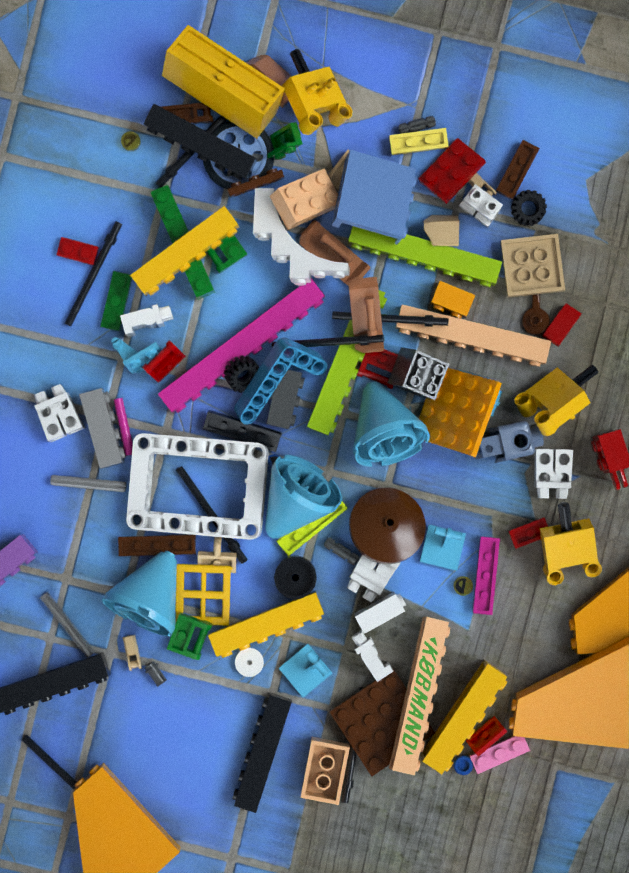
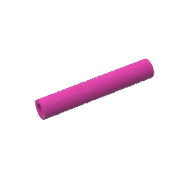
M123 398L114 399L125 455H132L133 443Z

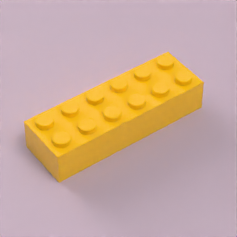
M483 660L420 754L422 762L440 774H443L444 771H449L453 764L451 761L453 757L461 753L464 748L462 744L466 738L468 740L471 738L475 731L473 728L476 723H481L486 715L484 711L488 706L491 707L497 698L495 695L498 690L502 691L506 686L507 676L501 670Z

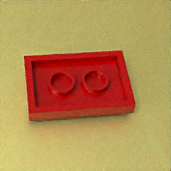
M457 138L418 180L447 204L481 169L486 161Z

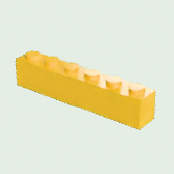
M223 206L130 276L145 296L148 294L152 296L160 290L159 286L164 282L168 284L175 279L174 275L179 271L183 273L191 267L190 263L195 259L199 261L207 255L205 252L210 248L214 250L222 244L221 240L225 237L230 238L238 232L237 228H239V225L227 208Z
M315 591L304 598L292 600L209 633L208 637L216 657L221 655L224 658L232 655V651L239 648L242 651L249 648L250 643L255 641L258 644L265 642L270 635L275 634V637L285 634L288 628L293 627V630L303 627V622L311 620V623L322 619L321 615H324V611Z

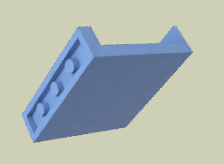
M350 149L344 162L331 226L339 228L341 223L396 238L395 244H398L407 234L405 224L408 222L411 214L408 208L414 198L412 188L415 187L417 177H415L416 169Z

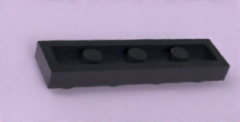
M208 410L203 430L238 441L264 444L268 450L276 452L282 432L253 423L243 424L240 419Z

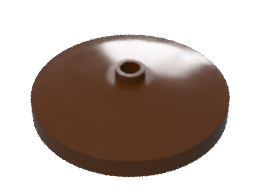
M378 488L363 495L354 505L349 518V532L355 547L366 558L380 564H396L407 560L419 549L425 537L426 522L422 509L410 495L395 488Z

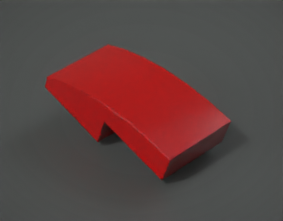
M566 303L542 337L559 347L582 313Z

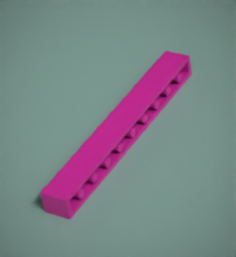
M311 278V283H306V285L296 288L159 392L158 395L172 413L175 411L177 413L181 412L187 407L185 404L188 401L192 400L194 402L201 397L202 394L200 392L205 388L208 390L213 388L217 384L216 380L221 376L224 379V370H227L225 367L226 365H231L229 363L231 360L234 362L235 357L240 359L241 355H244L246 358V356L252 353L253 355L259 353L263 349V344L267 341L270 344L278 338L277 334L280 331H288L294 326L292 322L296 319L302 320L309 314L307 312L312 307L316 309L322 305L325 295Z

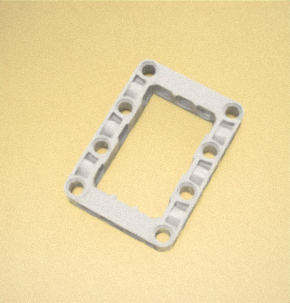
M145 433L136 435L133 440L126 517L127 525L134 530L247 540L258 538L262 533L269 455L267 447L264 444L254 442ZM143 438L148 440V446L145 449L140 446ZM181 441L186 443V449L183 452L178 450V444ZM219 444L224 446V452L221 455H218L215 450ZM257 447H260L263 451L260 458H256L253 454ZM154 454L245 461L248 463L247 478L245 479L246 496L243 498L245 507L242 519L149 511ZM137 514L142 519L139 525H136L133 520ZM173 518H177L180 522L179 527L176 529L171 525ZM212 521H215L218 525L215 532L209 529V524ZM250 524L256 527L254 535H249L247 532V527Z

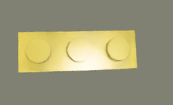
M446 128L389 135L391 156L449 147Z

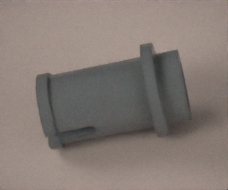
M152 661L144 669L146 670L145 673L150 675L158 687L167 679L157 667L158 663L155 664Z

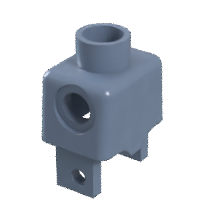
M527 421L490 428V436L482 438L479 446L481 454L477 452L475 459L495 456L496 460L494 462L498 463L532 455L536 447L543 446V435L537 424L529 425ZM515 437L518 439V446L514 443Z

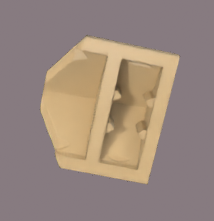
M431 215L424 220V231L429 237L432 246H459V218L457 215Z

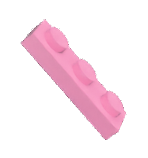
M511 736L493 744L479 757L475 753L469 756L477 774H480L529 752L530 749L524 737Z

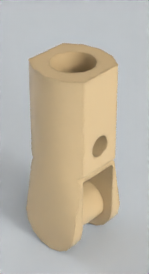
M478 173L468 181L472 187L475 184L480 188L485 186L488 189L486 192L491 196L497 194Z
M136 636L122 637L129 670L132 671L133 668L138 667L142 669ZM136 655L137 660L131 661L130 656Z

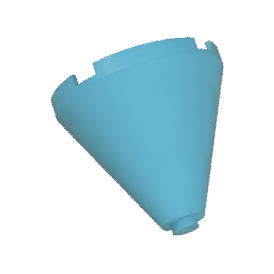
M368 383L363 389L353 446L356 461L368 467H372L371 462H380L381 466H386L403 461L422 450L421 444L424 440L428 443L430 439L427 426L380 383Z
M285 455L281 459L279 456L271 469L265 523L267 535L271 538H281L334 512L342 502V494L337 484L332 479L328 482L322 476L324 472L322 469L303 458Z
M166 550L165 552H159L107 591L102 599V603L125 620L128 618L145 630L170 637L175 630L177 560L174 558L175 555Z

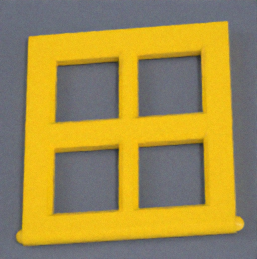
M177 564L176 622L180 612L184 613V598L201 599L200 616L192 617L208 621L212 625L229 626L231 570L233 567ZM184 572L201 573V590H184ZM206 573L223 574V591H206ZM206 599H222V617L205 616Z

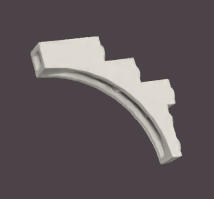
M255 188L253 234L255 238L261 241H268L269 238H272L271 256L278 263L290 261L289 278L292 283L303 286L306 283H311V276L315 278H325V276L344 278L350 275L348 263L333 262L317 257L297 244L285 230L279 213L270 198L275 189Z

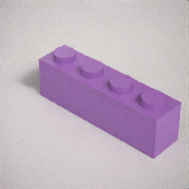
M24 534L19 535L0 551V587L6 583L4 580L9 575L13 577L21 570L19 567L22 564L26 563L28 565L36 558L34 555L38 551Z

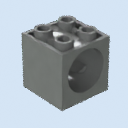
M401 347L387 383L419 397L436 400L449 364L418 350Z

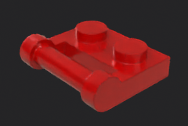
M169 340L166 346L148 364L145 363L142 368L159 383L186 356Z
M385 349L382 352L365 353L357 376L367 377L387 385L389 389H393V385L387 383L389 378L367 370L366 366L370 364L391 373L398 354Z

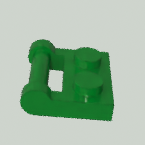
M235 235L221 240L222 244L219 248L228 259L225 263L222 262L212 248L206 251L216 265V270L219 274L247 256L246 251Z
M180 612L167 650L200 660L202 655L200 652L207 633L212 628V623ZM199 627L201 630L194 649L190 650L188 646L194 629Z

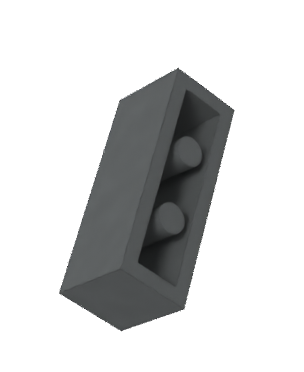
M288 370L273 393L267 425L290 429V426H294L296 415H293L294 407L298 408L300 396H297L299 389H303L305 380L301 372Z

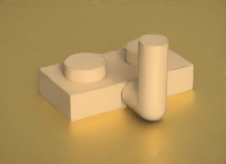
M214 537L213 552L198 551V565L232 566L231 573H236L237 553L221 552L222 537Z

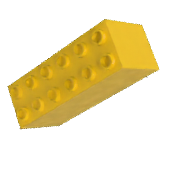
M190 25L186 26L166 51L162 72L164 78L256 139L277 114L285 88Z

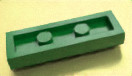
M113 271L100 327L120 332L122 325L120 315H124L132 277L129 274Z

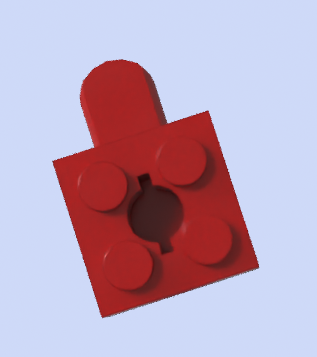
M621 429L593 436L591 446L593 451L598 454L597 465L599 470H603V473H610L615 490L621 489L620 483L623 488L628 487L623 469L629 467V453Z

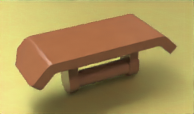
M260 55L246 62L280 86L291 77L287 71L268 55ZM285 91L283 93L284 97H282L280 103L281 108H283L289 101L285 94Z
M313 220L301 234L299 244L306 251L326 260L348 263L350 275L339 278L347 286L354 279L363 278L370 270V266L341 243L318 221Z
M377 277L354 279L348 283L354 336H360V334H367L368 336L383 334ZM384 342L370 343L363 346L355 344V349L362 353L384 351Z

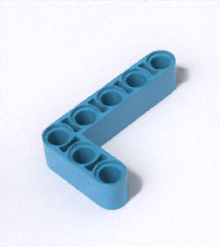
M288 338L278 339L234 407V411L240 421L248 425L256 420L291 365L314 375L323 374L327 369V363L321 355Z

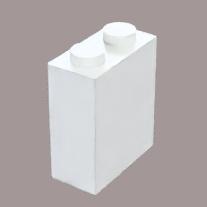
M392 592L354 613V616L365 634L405 612L403 607L406 604L400 594L396 595L395 592Z

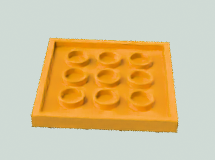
M448 368L436 400L426 398L419 419L427 426L430 439L428 442L476 457L502 383Z

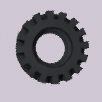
M526 190L525 192H520L514 198L511 205V214L514 216L513 219L518 221V224L533 226L541 221L546 214L547 208L545 198L541 197L542 194L536 193L537 191ZM525 201H531L535 204L536 211L534 214L526 215L522 212L521 207Z
M241 355L240 359L235 357V361L231 360L229 362L231 365H226L225 368L227 370H224L225 380L234 391L242 393V390L245 391L260 368L249 356L245 358L244 355ZM248 370L245 376L237 378L241 372Z

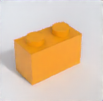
M439 281L430 304L434 305L433 309L444 312L446 310L451 312L452 317L461 319L462 317H467L475 295Z

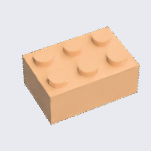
M324 168L279 187L270 195V198L287 230H290L333 211L336 206L338 193Z
M311 737L301 798L339 805L350 749L348 743Z

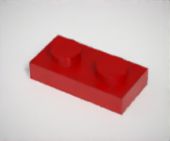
M61 237L56 255L93 266L99 247Z
M545 517L508 531L515 549L541 539L540 528L548 527Z
M493 716L466 742L479 757L508 731Z

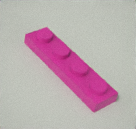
M480 536L473 613L493 614L500 538Z

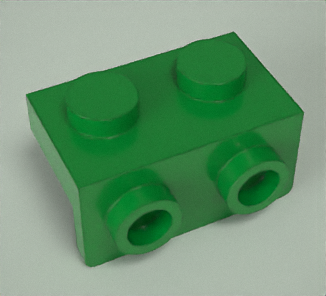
M297 122L289 123L270 135L274 150L267 154V158L283 159L286 157V154L296 152V148L303 145Z

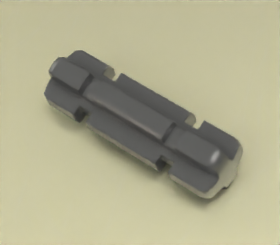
M429 116L426 119L421 118L410 121L408 124L402 123L398 126L399 133L415 132L426 127L431 128L436 125L434 116Z
M328 537L324 543L325 548L332 549L333 553L344 560L347 559V562L355 565L359 559V555L354 552L350 553L351 550L339 542L335 543V540L331 537Z

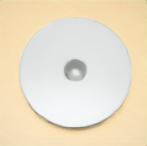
M253 648L240 651L235 659L237 671L246 677H253L259 674L264 665L263 656L258 650Z

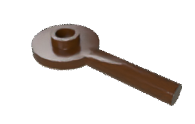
M540 294L532 295V308L524 314L522 320L525 330L534 335L545 332L550 323L548 314L540 308Z

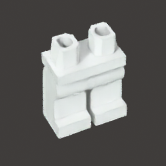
M476 184L459 204V207L471 216L477 210L478 213L474 218L487 228L503 206V204Z
M158 304L152 305L153 309L146 308L120 315L125 335L128 338L136 336L135 330L145 327L155 328L157 325L159 328L164 327V322L173 320L171 308L169 306L159 308Z
M61 384L51 388L54 397L49 400L45 391L35 394L37 405L34 406L48 442H54L66 437L67 434L70 435L85 429L70 394L65 391Z
M535 449L534 487L537 488L538 498H549V488H556V498L567 499L568 488H571L573 450Z
M361 555L349 576L351 579L347 588L356 593L362 584L367 587L362 597L372 602L377 595L382 593L400 563H379L376 569H374L377 562Z
M362 630L352 636L353 641L357 645L354 647L356 653H361L362 660L377 682L393 672L390 663L383 664L379 658L371 637L366 638Z

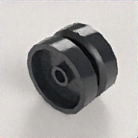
M298 555L288 556L276 568L274 575L275 586L287 598H304L315 587L317 580L316 569L312 562L305 557ZM293 574L299 575L298 581L292 580Z

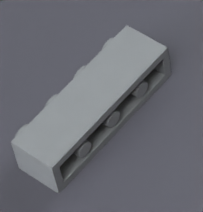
M103 388L79 394L100 469L124 463L123 458H126L124 448L119 445L118 440L121 439L119 429L114 427L113 421H116L114 411L109 409L108 403L111 400L108 391L105 392Z

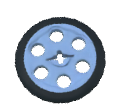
M231 121L221 124L211 133L224 141L227 134H233L236 140L231 145L237 148L240 145V149L250 155H253L255 152L262 153L263 159L260 162H256L250 177L259 175V177L267 175L266 172L273 168L275 157L267 158V154L273 151L274 148L270 137L264 130L257 139L255 138L254 143L251 145L244 143V137L250 134ZM208 160V162L203 161L209 177L224 189L231 188L230 185L235 182L241 181V184L249 181L245 178L239 180L233 176H225L222 170L214 167L215 162Z

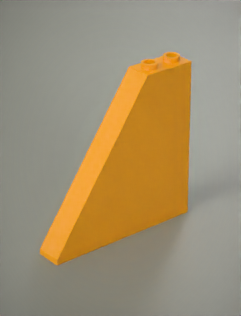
M629 567L571 614L572 619H569V629L573 631V638L570 639L571 649L576 654L597 653L629 637Z
M629 637L517 692L516 698L512 699L511 711H514L513 717L509 718V729L512 730L513 736L629 749Z
M104 762L100 766L96 764L89 771L90 775L86 779L82 777L74 784L75 789L73 791L83 873L159 872L180 853L181 847Z

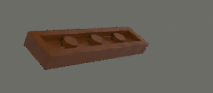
M196 535L118 537L119 556L157 555L159 552H165V550L174 555L196 554Z

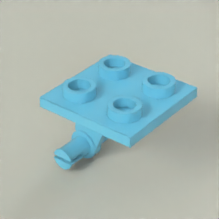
M114 337L111 341L113 348L119 352L123 359V364L132 374L142 372L144 370L142 366L145 363L148 364L162 350L156 342L137 352L117 337Z
M428 525L420 562L457 571L466 533L454 531L452 528L446 529Z
M306 644L279 667V670L303 698L332 674V671L309 644Z

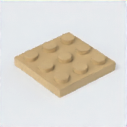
M558 234L500 241L507 298L565 291Z

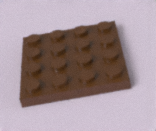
M394 669L392 673L380 681L374 680L329 711L371 776H374L390 764L406 694V687ZM430 724L427 733H424L423 741L435 734Z

